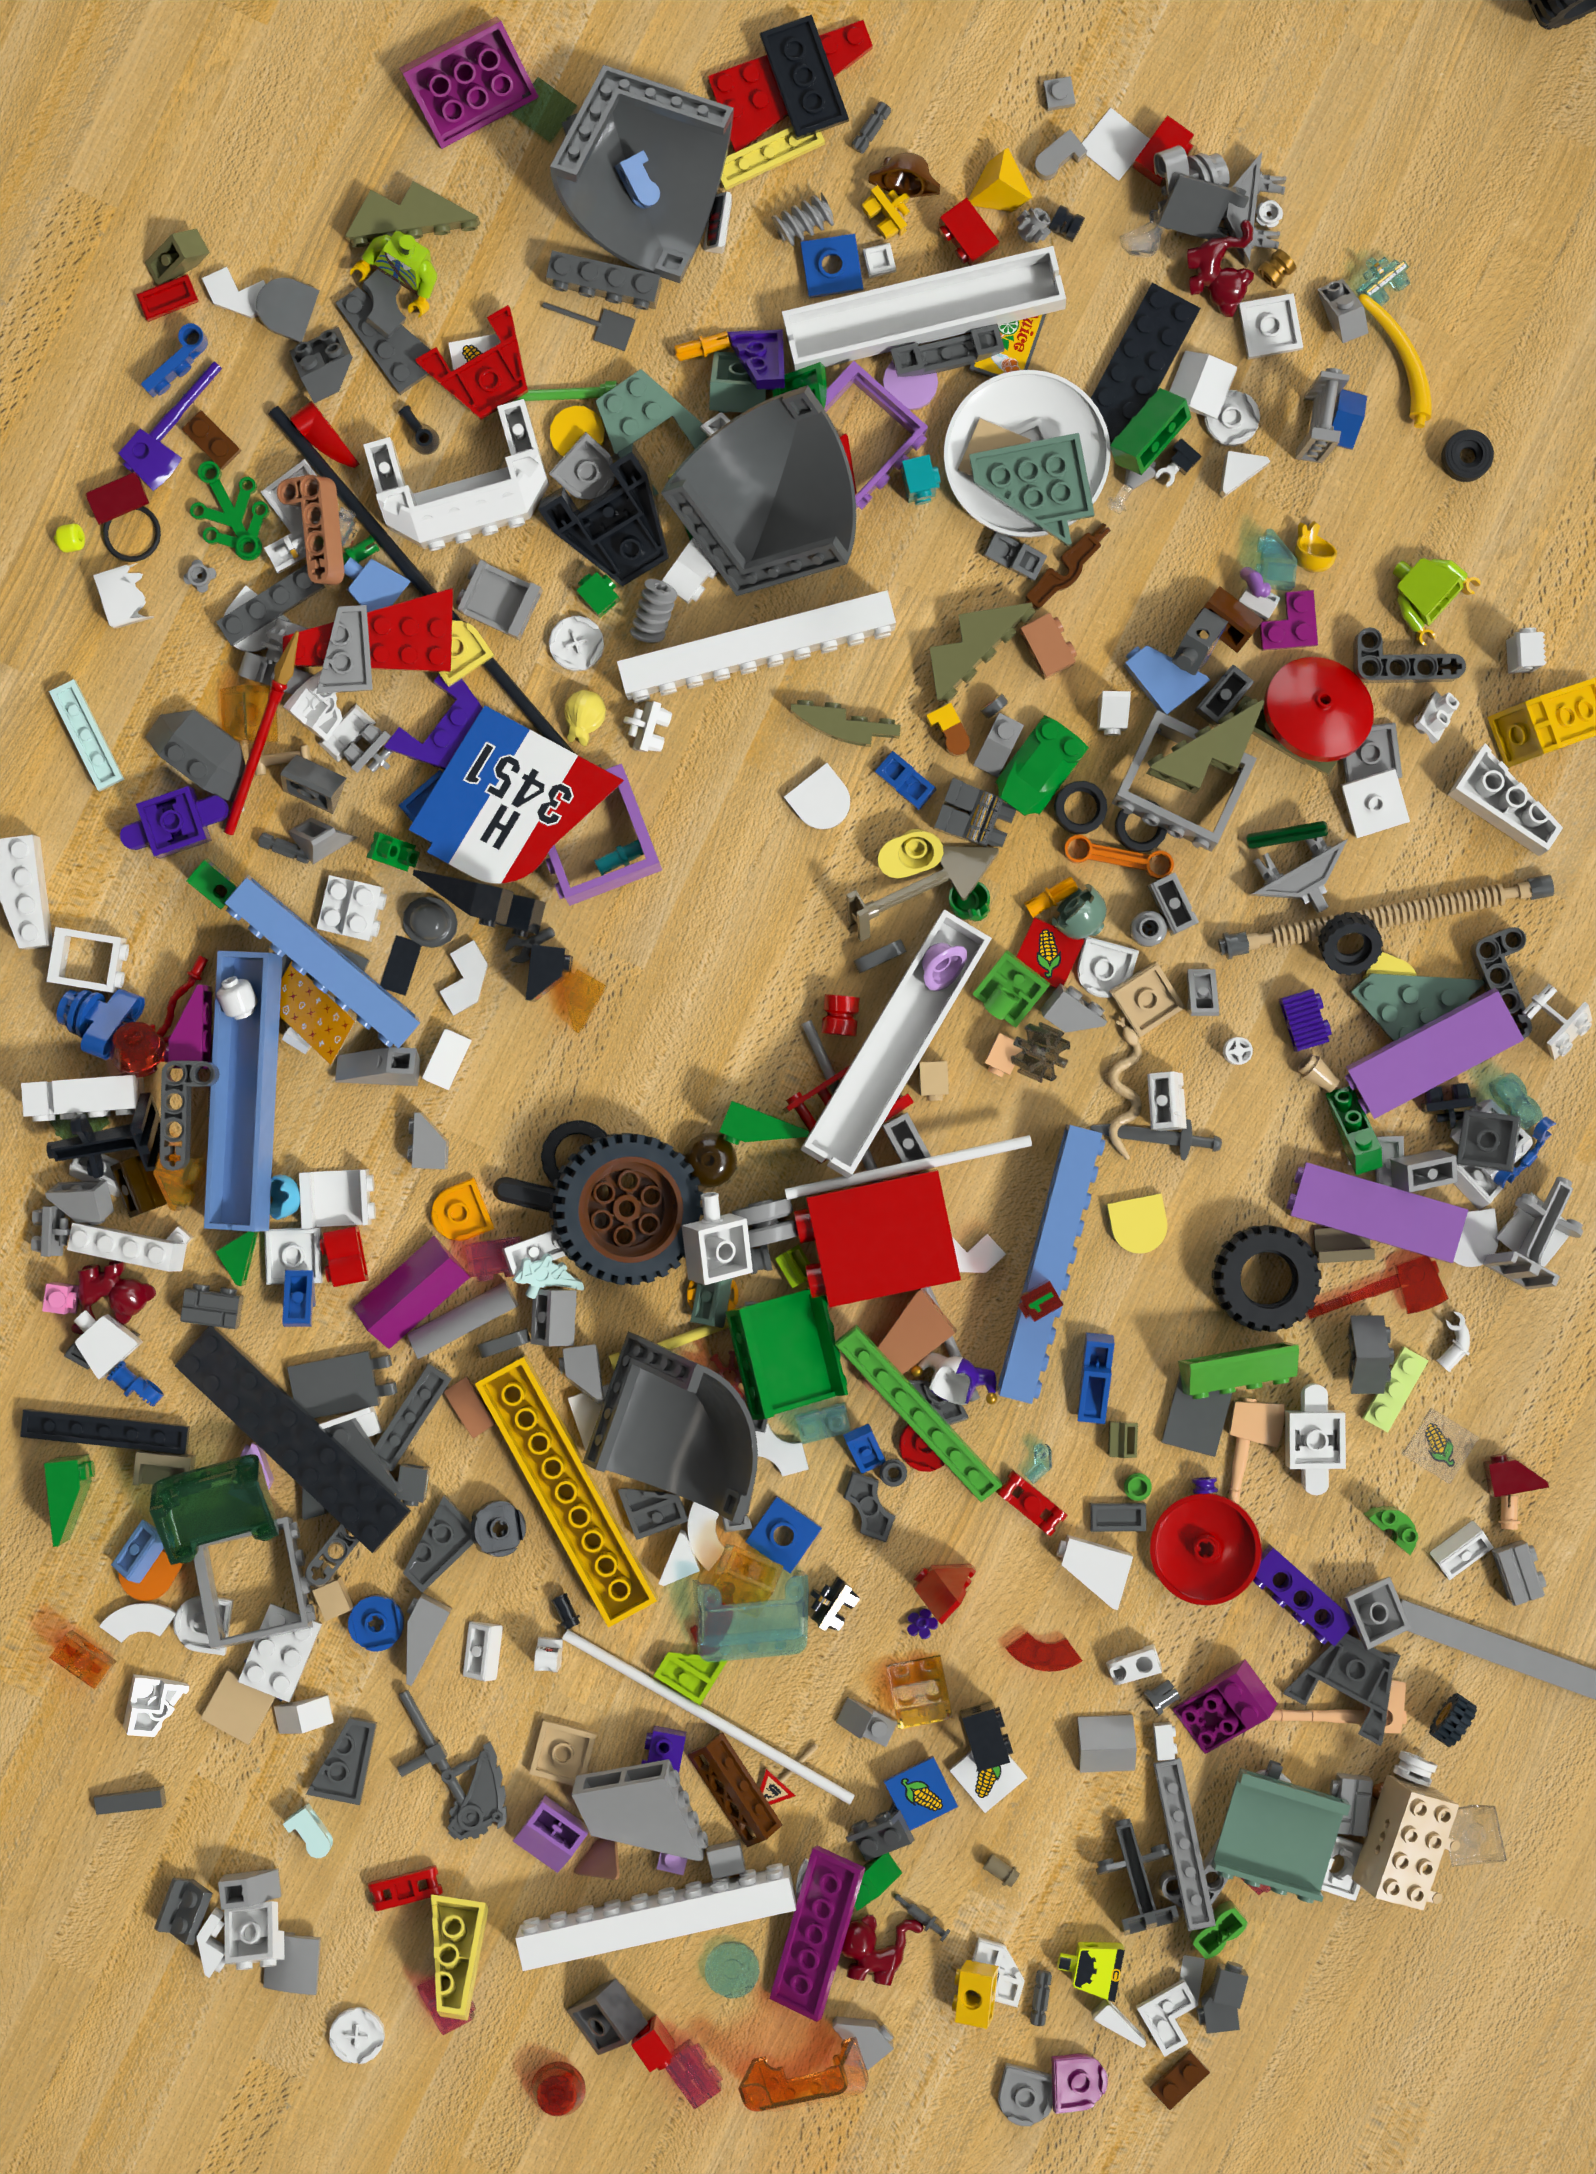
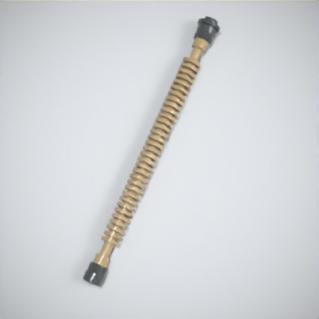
M1549 874L1528 878L1527 882L1517 883L1515 887L1503 889L1501 884H1496V886L1482 887V889H1470L1468 892L1464 890L1461 893H1448L1447 896L1443 894L1440 897H1427L1426 900L1422 898L1419 899V903L1417 899L1412 900V904L1410 901H1406L1405 905L1403 902H1400L1398 907L1396 903L1391 904V908L1389 905H1384V910L1382 906L1377 907V911L1375 907L1370 908V912L1368 909H1363L1362 915L1365 914L1370 920L1372 919L1377 929H1379V926L1380 928H1385L1386 924L1390 927L1393 926V923L1395 926L1400 925V922L1401 924H1406L1407 921L1412 923L1414 919L1416 922L1421 921V918L1422 920H1427L1428 917L1433 919L1435 915L1438 918L1442 917V914L1443 916H1449V913L1454 915L1456 912L1460 914L1463 913V910L1464 912H1470V909L1471 911H1476L1477 908L1481 910L1484 909V906L1485 908H1491V905L1492 907H1497L1498 904L1502 906L1505 905V899L1518 897L1519 899L1530 898V900L1551 897L1554 896V884ZM1333 915L1328 916V921L1334 918ZM1321 917V922L1319 918H1315L1314 923L1312 919L1307 920V925L1305 920L1300 921V926L1298 922H1294L1293 927L1291 923L1286 924V929L1284 924L1279 925V930L1277 926H1272V932L1259 935L1257 932L1246 934V932L1228 934V932L1222 934V939H1218L1221 956L1226 955L1227 960H1229L1233 956L1247 954L1249 950L1258 949L1260 945L1274 943L1275 947L1278 948L1281 947V944L1283 947L1288 946V942L1289 945H1294L1295 941L1297 944L1302 943V940L1304 943L1309 942V938L1310 941H1315L1316 937L1318 939V936H1320L1322 927L1326 925L1327 918Z

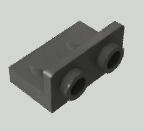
M900 1810L891 1814L889 1811H884L868 1823L866 1819L861 1820L851 1826L852 1831L845 1837L848 1843L856 1841L865 1861L910 1845L915 1840Z
M173 1878L154 1929L158 1932L172 1934L185 1945H194L213 1893L194 1879Z

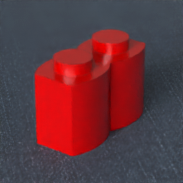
M359 1226L323 1233L324 1239H320V1248L322 1255H327L329 1266H325L327 1282H332L333 1287L368 1281V1270Z

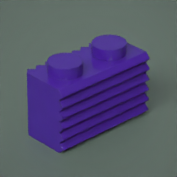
M1309 989L1278 999L1294 1052L1329 1042L1328 1036L1332 1035L1328 1020H1323L1320 1009H1323L1324 1006L1319 993L1315 994L1314 989Z

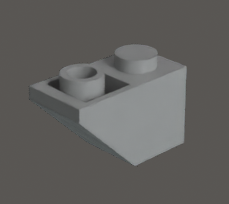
M1343 279L1330 282L1326 286L1317 289L1331 327L1342 343L1369 333L1364 306Z
M1060 984L1040 1009L1045 1019L1065 1033L1103 1027L1107 1023L1103 1014L1105 1010L1094 1001H1091L1090 1004L1082 999V993L1073 986L1066 988Z
M414 1112V1118L409 1119V1134H413V1145L408 1146V1162H412V1168L448 1169L449 1141L424 1113Z
M279 1868L224 1874L218 1882L221 1910L249 1907L282 1896Z

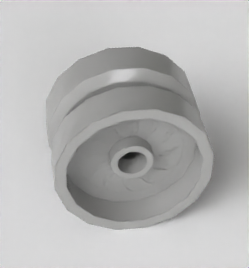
M783 1198L774 1201L773 1199L751 1203L748 1204V1207L732 1211L734 1215L747 1218V1225L753 1226L752 1229H748L750 1248L799 1236L796 1221L786 1220L778 1222L777 1219L790 1215L793 1212L790 1199Z

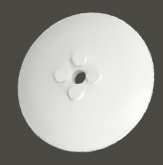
M1011 371L985 381L966 396L959 405L946 433L944 444L945 471L956 499L963 509L977 522L995 532L1013 537L1032 538L1049 535L1043 529L974 484L972 476L958 470L980 418L1031 439V442L1079 433L1092 503H1095L1103 489L1109 472L1110 439L1099 409L1091 398L1078 386L1063 377L1045 371ZM1077 520L1069 521L1068 526L1072 525Z

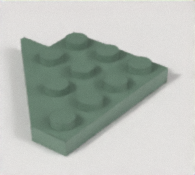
M1079 433L969 454L974 484L1066 546L1072 544L1068 522L1095 516Z
M1370 973L1349 992L1392 1041H1395L1469 1002L1468 998L1485 982L1477 979Z

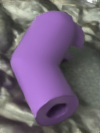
M1244 567L1240 572V576L1246 581L1252 595L1257 598L1260 596L1263 598L1268 597L1271 592L1270 584L1263 583V578L1259 572L1250 567Z

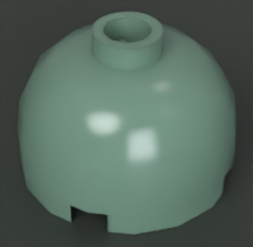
M1090 884L1085 885L1087 889L1084 891L1078 888L1075 893L1066 897L1057 908L1060 915L1057 919L1054 916L1052 918V925L1069 938L1077 940L1087 938L1090 935L1096 936L1104 928L1103 922L1107 912L1106 904L1101 894Z

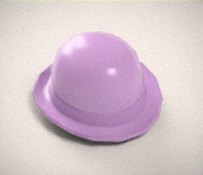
M937 943L929 947L922 959L924 982L929 990L940 991L956 980L965 965L967 950L963 946L952 947L947 943Z

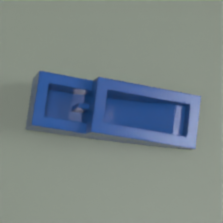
M1086 1332L1077 1421L1105 1424L1112 1376L1114 1335Z

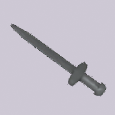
M1186 1119L1187 1129H1182L1181 1132L1158 1131L1151 1128L1122 1125L1117 1131L1118 1137L1121 1139L1179 1146L1180 1158L1183 1161L1186 1160L1191 1146L1210 1148L1212 1152L1219 1151L1222 1146V1139L1214 1135V1138L1192 1135L1190 1119ZM1111 1124L1092 1125L1090 1129L1109 1136Z

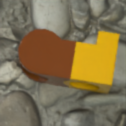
M952 703L926 715L930 728L938 725L946 740V751L954 757L963 756L970 746V740Z

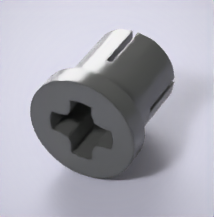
M1166 1680L1151 1691L1147 1689L1143 1692L1148 1703L1158 1716L1164 1713L1163 1709L1180 1698L1177 1690L1169 1680Z

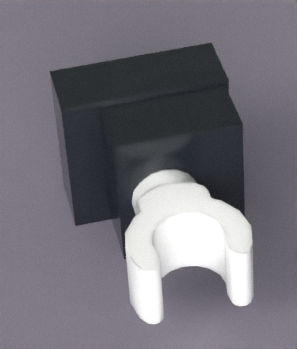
M1182 438L1172 449L1176 454L1171 458L1170 464L1166 468L1158 470L1155 476L1158 479L1163 473L1169 475L1170 481L1167 482L1166 488L1173 484L1178 471L1186 475L1202 457Z

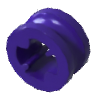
M1217 1477L1192 1479V1483L1196 1485L1193 1493L1208 1494L1218 1492V1488L1214 1486V1483L1217 1482Z

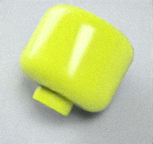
M78 524L61 525L56 530L54 542L62 552L80 551L85 545V535Z

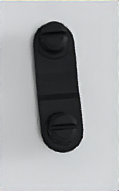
M510 1177L499 1178L494 1183L493 1193L500 1201L548 1213L549 1210H553V1203L549 1202L550 1194L554 1195L555 1188Z

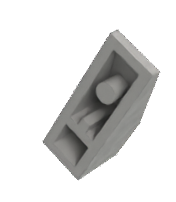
M424 1593L419 1599L414 1597L407 1610V1613L411 1614L407 1621L406 1684L412 1686L452 1610L451 1607Z

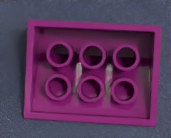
M497 16L399 68L441 149L539 97L502 21Z

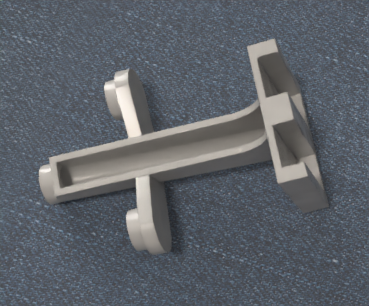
M1556 1177L1542 1207L1537 1204L1538 1199L1532 1195L1524 1193L1521 1197H1518L1515 1205L1534 1217L1535 1221L1518 1252L1510 1251L1486 1255L1483 1265L1527 1290L1556 1286L1560 1276L1541 1266V1258L1554 1229L1575 1238H1580L1583 1234V1225L1573 1219H1567V1221L1560 1219L1573 1191L1571 1187L1572 1182L1563 1177Z

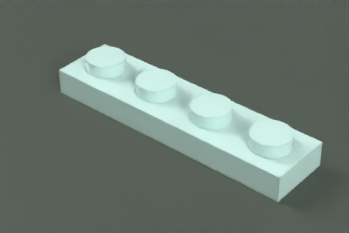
M73 679L49 691L97 790L102 791L125 780L76 680Z

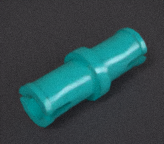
M639 839L623 847L619 845L615 847V851L595 859L594 862L601 876L622 865L626 867L630 865V861L644 855Z

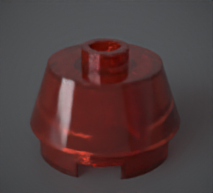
M130 1022L121 1026L113 1036L111 1061L121 1074L126 1072L135 1074L136 1078L145 1077L158 1070L157 1065L164 1058L166 1044L163 1038L144 1022Z
M559 2061L544 2065L536 2072L531 2082V2097L534 2104L540 2111L549 2116L564 2117L570 2115L581 2106L585 2098L586 2085L583 2076L574 2066L566 2062Z

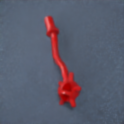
M198 955L191 971L186 972L189 978L170 997L164 1024L156 1032L155 1025L151 1024L149 1033L145 1034L141 1039H133L132 1042L139 1045L140 1051L143 1054L142 1065H146L150 1058L157 1057L161 1062H164V1048L171 1035L166 1037L164 1035L174 1020L177 1000L194 986L196 980H202L200 976L209 961L207 958Z

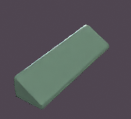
M733 1278L707 1285L697 1284L690 1322L719 1328L724 1327L725 1312L728 1309Z

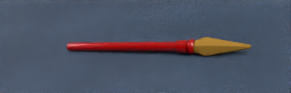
M295 631L275 665L274 679L271 681L268 701L223 831L228 835H234L278 704L282 700L284 690L287 689L288 681L293 676L299 631Z

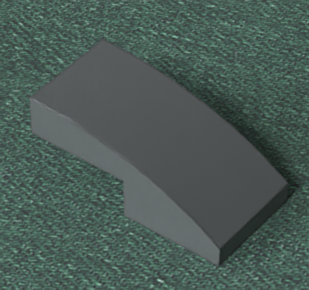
M995 531L982 554L985 558L1033 581L1036 580L1047 558V555L1029 545L1019 543Z

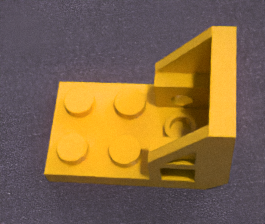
M1596 677L1538 696L1488 716L1487 718L1504 764L1510 768L1574 743L1595 737Z

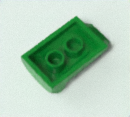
M1044 715L995 781L999 790L998 797L1024 816L1033 813L1040 815L1089 747L1080 737L1061 723Z

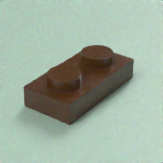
M202 410L182 428L222 470L242 451Z
M1189 2050L1150 2089L1171 2110L1210 2074V2071Z

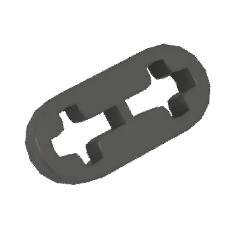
M900 939L855 960L854 964L860 974L907 951Z
M527 1328L486 1341L477 1346L481 1358H485L529 1343L531 1339Z

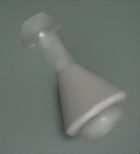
M1153 462L1142 475L1126 469L1124 485L1115 498L1108 497L1109 502L1107 506L1118 514L1126 511L1127 508L1124 503L1133 489L1156 476L1154 470L1156 463Z

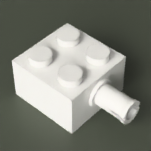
M708 1192L701 1195L704 1218L701 1221L682 1225L688 1279L703 1285L753 1272L747 1218L731 1213L720 1216L719 1193Z

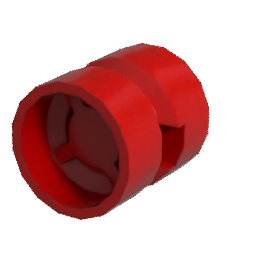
M825 994L823 1010L827 1012V1016L822 1019L821 1033L856 1036L858 1021L854 1019V1015L859 1013L860 998Z

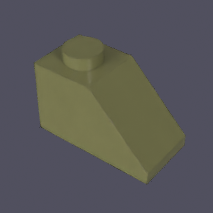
M196 228L171 234L149 257L145 264L157 286L197 267L210 252Z

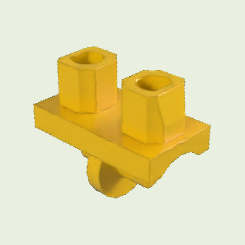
M877 185L871 189L870 197L861 205V209L869 219L880 211L884 214L886 219L877 225V229L885 240L897 233L899 236H902L907 232L906 227L908 224L897 210L904 217L907 216L910 211L905 204L909 201L910 197L907 193L898 196L892 190L887 194L892 201L891 203Z

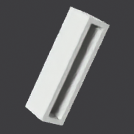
M72 1223L67 1250L172 1272L182 1271L187 1244L98 1225H89V1223Z

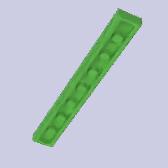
M857 1325L853 1326L835 1341L837 1348L980 1502H983L1002 1486L999 1478Z

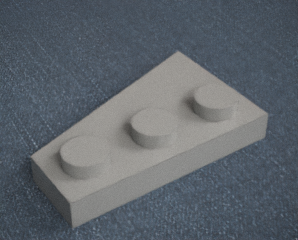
M366 605L338 607L316 694L373 691Z

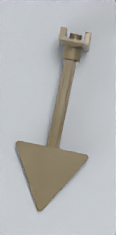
M943 846L944 854L939 862L943 870L875 902L872 900L864 904L857 890L846 894L848 921L850 925L855 922L857 923L858 938L862 942L870 938V920L879 916L880 912L946 881L952 883L961 900L965 901L999 854V849L992 847Z

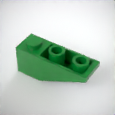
M1347 1086L1330 1093H1325L1345 1153L1355 1174L1359 1175L1381 1168L1382 1147L1358 1102L1359 1099L1355 1091H1352L1351 1087Z

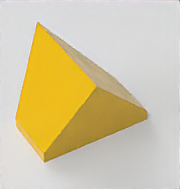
M1009 148L1001 151L987 163L968 198L973 206L1013 212L1033 198Z

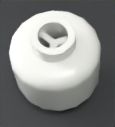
M236 976L222 981V987L217 991L216 996L225 1015L234 1017L236 1020L250 1016L255 1011L254 1007L258 1002L250 982L246 979H237Z

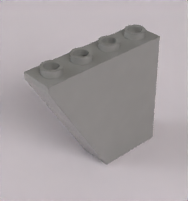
M669 1759L576 1776L572 1797L591 1836L695 1861L703 1860L705 1848L708 1847V1836L705 1831H702L699 1825L698 1814L692 1810L689 1795L686 1790H683L680 1784L679 1773L673 1769Z

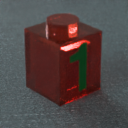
M1048 1279L1019 1295L1022 1302L1017 1304L1025 1319L1031 1317L1034 1322L1063 1306L1061 1299Z

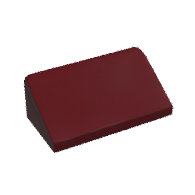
M135 472L86 493L89 505L99 525L149 504L143 483Z

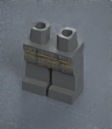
M953 778L934 830L983 847H987L988 844L1002 848L1008 833L994 828L996 820L1000 819L1011 824L1016 809L1004 803L998 796ZM952 807H955V808H957V809H960V810H963V811H965V812H968V814H966V813H964V812H961V811H958V810H956V809H953Z

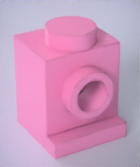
M58 1282L47 1283L42 1311L58 1314L77 1313L79 1301L77 1295L78 1285Z

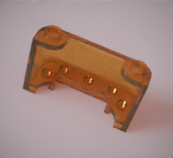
M857 2038L843 2039L840 2054L834 2055L832 2059L834 2066L828 2067L821 2072L787 2079L783 2066L777 2067V2069L767 2064L766 2056L753 2059L738 2088L743 2104L754 2112H782L862 2094L867 2088L869 2076Z

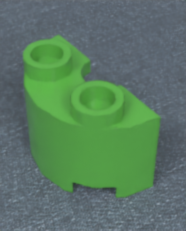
M1392 1506L1373 1507L1364 1513L1382 1531L1392 1529L1390 1539L1407 1554H1412L1418 1541V1533L1414 1523L1406 1514Z

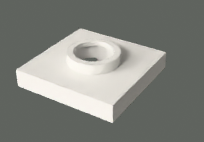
M1337 1835L1321 1890L1356 1901L1361 1886L1351 1878L1363 1846L1362 1843ZM1338 1854L1343 1856V1868L1337 1873L1329 1872L1335 1860L1333 1857Z

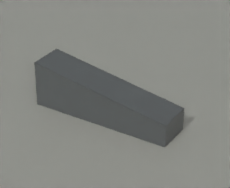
M164 1786L96 1795L94 1797L96 1815L162 1808L166 1804Z

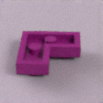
M1314 590L1286 592L1287 620L1266 621L1260 624L1262 651L1318 646Z

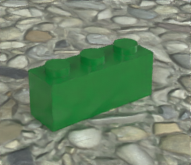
M1159 388L1110 445L1115 463L1142 475L1191 419L1187 400Z

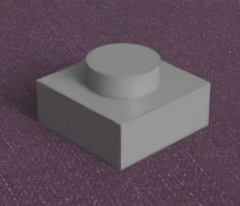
M1071 76L1043 82L1048 111L1075 107L1076 102Z

